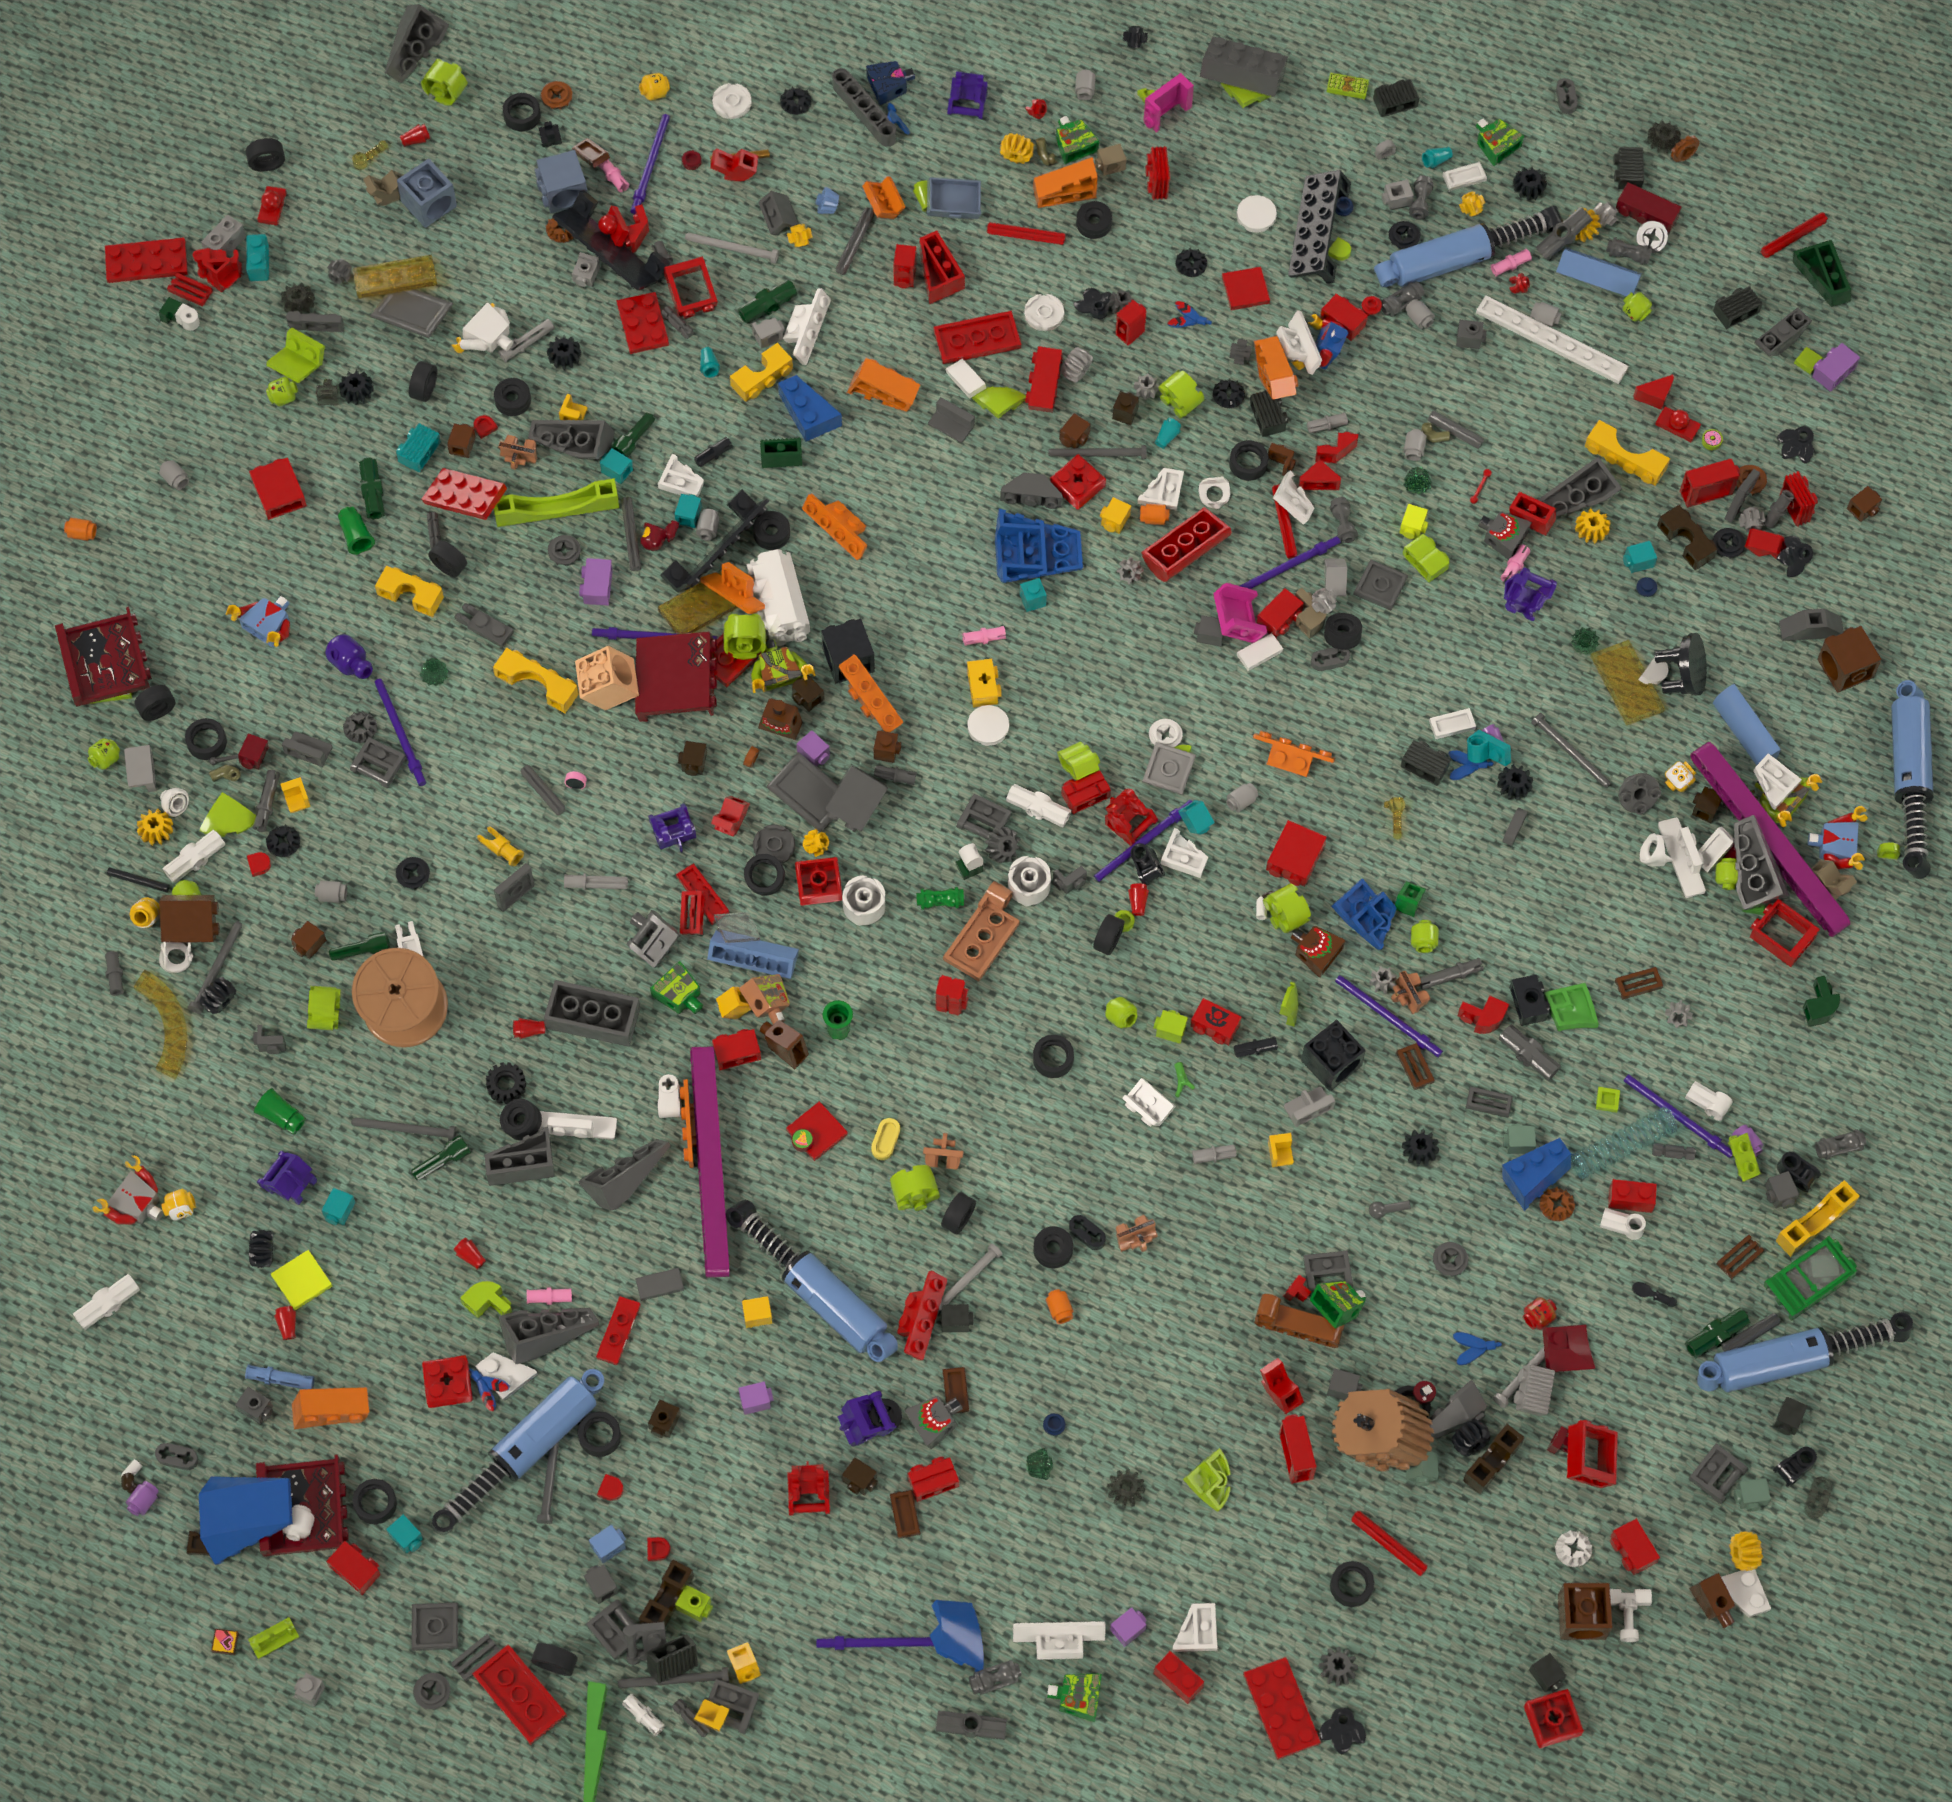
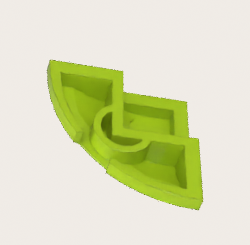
M1221 83L1231 98L1234 97L1242 108L1255 101L1260 103L1271 97Z
M992 386L976 394L972 399L983 409L987 408L999 419L1010 409L1014 410L1026 399V395L1013 388Z
M222 792L208 812L199 831L208 834L214 830L221 837H225L227 833L232 832L240 834L254 825L256 815Z
M1291 981L1290 987L1287 988L1279 1014L1287 1016L1286 1024L1293 1027L1295 1026L1298 1014V992L1296 983Z
M1219 1448L1183 1478L1185 1483L1217 1512L1226 1503L1231 1489L1229 1486L1225 1492V1486L1228 1481L1227 1476L1231 1472L1222 1450Z

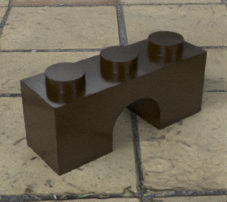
M1677 505L1659 517L1657 527L1669 541L1677 536H1683L1690 541V544L1685 546L1682 556L1694 570L1699 569L1715 558L1717 552L1716 544L1707 538L1700 525L1695 524L1687 510Z
M1506 1424L1482 1457H1479L1465 1473L1463 1482L1481 1495L1522 1446L1525 1437L1509 1424Z
M674 1559L671 1561L662 1577V1583L653 1600L650 1599L639 1617L640 1624L664 1622L666 1627L676 1610L675 1604L686 1585H690L694 1578L691 1568Z

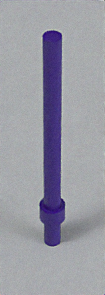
M668 114L662 115L639 187L634 192V202L630 210L634 215L635 206L641 205L645 200V191L670 119Z
M1335 536L1326 542L1321 541L1315 544L1314 548L1240 586L1252 589L1316 555L1321 556L1327 553L1328 549L1340 544V539Z
M609 627V629L592 628V636L608 637L609 640L679 634L618 630L617 627Z
M377 679L374 683L407 757L409 770L414 774L418 785L424 786L426 780L421 771V763L414 755L383 680Z
M1188 800L1180 808L1172 810L1166 819L1097 872L1094 878L1100 882L1131 857V849L1135 844L1143 843L1146 845L1174 822L1178 823L1182 819L1178 811L1193 801Z
M1341 975L1335 980L1337 984L1415 1040L1420 1048L1427 1049L1438 1058L1441 1056L1443 1050L1430 1042L1431 1039L1418 1033Z
M1629 1074L1624 1079L1625 1083L1708 1142L1707 1145L1713 1150H1719L1728 1158L1733 1156L1731 1148L1722 1143V1139L1717 1135H1711Z
M835 1636V1638L816 1639V1648H835V1650H844V1648L934 1646L930 1637L844 1638V1636Z

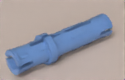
M248 1364L245 1372V1379L262 1381L267 1385L273 1383L294 1388L312 1389L315 1381L313 1376L278 1371L269 1366L268 1368H262Z

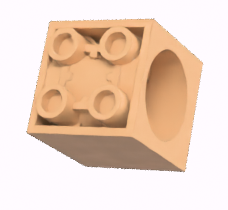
M606 646L575 661L581 699L603 710H608L639 696L634 658L610 646Z

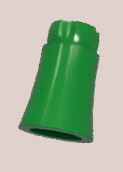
M345 507L340 510L338 518L346 539L348 552L357 555L370 550L375 544V539L368 531L356 508Z
M835 1000L825 1006L823 1020L826 1023L827 1032L832 1039H845L850 1032L853 1011L848 1003Z
M273 1088L264 1093L254 1109L255 1114L268 1119L293 1135L302 1128L306 1120L296 1108L285 1101Z

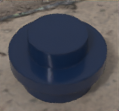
M1347 197L1338 198L1335 213L1339 216L1350 215L1353 211L1352 201Z
M1649 577L1641 578L1636 585L1637 592L1641 596L1651 597L1657 591V583Z
M1052 1413L1045 1417L1043 1428L1047 1434L1058 1436L1065 1430L1066 1423L1061 1415Z

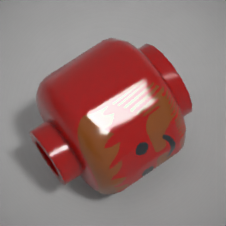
M1538 1297L1524 1308L1523 1319L1531 1329L1542 1330V1328H1546L1556 1320L1555 1311L1557 1307L1552 1300Z

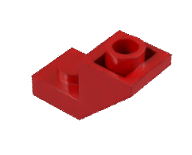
M642 204L635 206L634 224L627 226L630 232L625 240L626 247L630 246L632 253L638 250L649 232L648 219Z
M1351 432L1338 433L1336 447L1317 445L1315 462L1321 460L1324 463H1337L1357 447L1358 434Z
M1754 528L1750 529L1745 547L1758 557L1770 554L1776 558L1786 548L1782 535Z

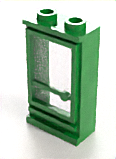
M1828 1236L1764 1282L1766 1290L1769 1288L1775 1295L1778 1305H1783L1789 1313L1788 1318L1791 1321L1856 1276V1263L1851 1257L1844 1255L1842 1252L1843 1247L1836 1239L1832 1240Z

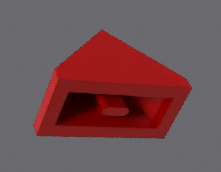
M1673 374L1636 386L1633 395L1634 399L1662 410L1674 381Z
M1318 460L1300 476L1298 487L1301 486L1303 490H1340L1341 477L1323 461Z

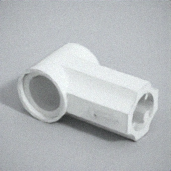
M1696 1081L1685 1097L1705 1109L1706 1114L1710 1117L1714 1116L1713 1119L1717 1121L1723 1119L1733 1103L1728 1095L1722 1092L1715 1093Z
M1605 1208L1600 1227L1625 1234L1629 1239L1636 1240L1642 1237L1646 1222L1639 1214L1628 1215ZM1636 1224L1640 1229L1634 1230L1629 1225Z

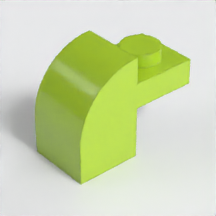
M482 1281L474 1284L460 1297L462 1305L477 1318L490 1306L501 1315L512 1313L511 1302L503 1295L499 1297L503 1293L501 1286L491 1281Z

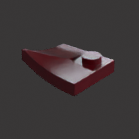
M1586 1325L1542 1328L1546 1369L1554 1370L1555 1372L1595 1369Z

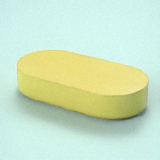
M886 1118L880 1122L871 1146L872 1155L876 1159L886 1160L892 1156L900 1135V1124L897 1120Z

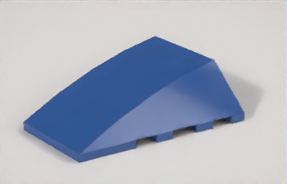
M999 508L995 533L997 575L1002 583L1082 570L1081 531L1057 524L1052 526L1045 524L1043 520H1031L1024 518V515L1018 513L1013 515Z
M210 1477L199 1492L200 1538L215 1565L221 1564L229 1556L233 1557L239 1554L243 1548L257 1544L261 1538L269 1537L293 1524L290 1479Z

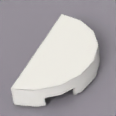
M1654 657L1638 680L1644 684H1660L1667 677V663H1656Z

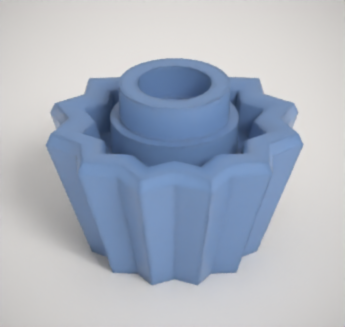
M824 187L822 194L819 193L816 199V205H818L817 213L834 214L839 202V195L828 187Z

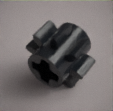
M1129 26L1128 30L1123 31V41H1127L1128 47L1141 48L1142 43L1147 42L1148 33L1144 32L1141 26Z

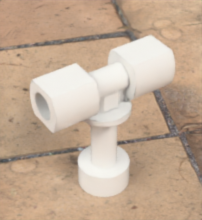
M1610 1589L1611 1606H1619V1610L1624 1611L1625 1629L1620 1631V1641H1639V1631L1634 1629L1633 1610H1637V1606H1651V1589H1635L1634 1593H1622L1621 1589Z

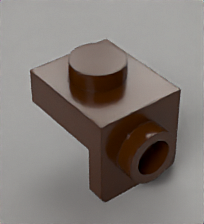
M1271 443L1268 457L1270 460L1284 465L1282 476H1285L1288 471H1293L1296 464L1294 459L1295 451L1288 449L1284 445Z

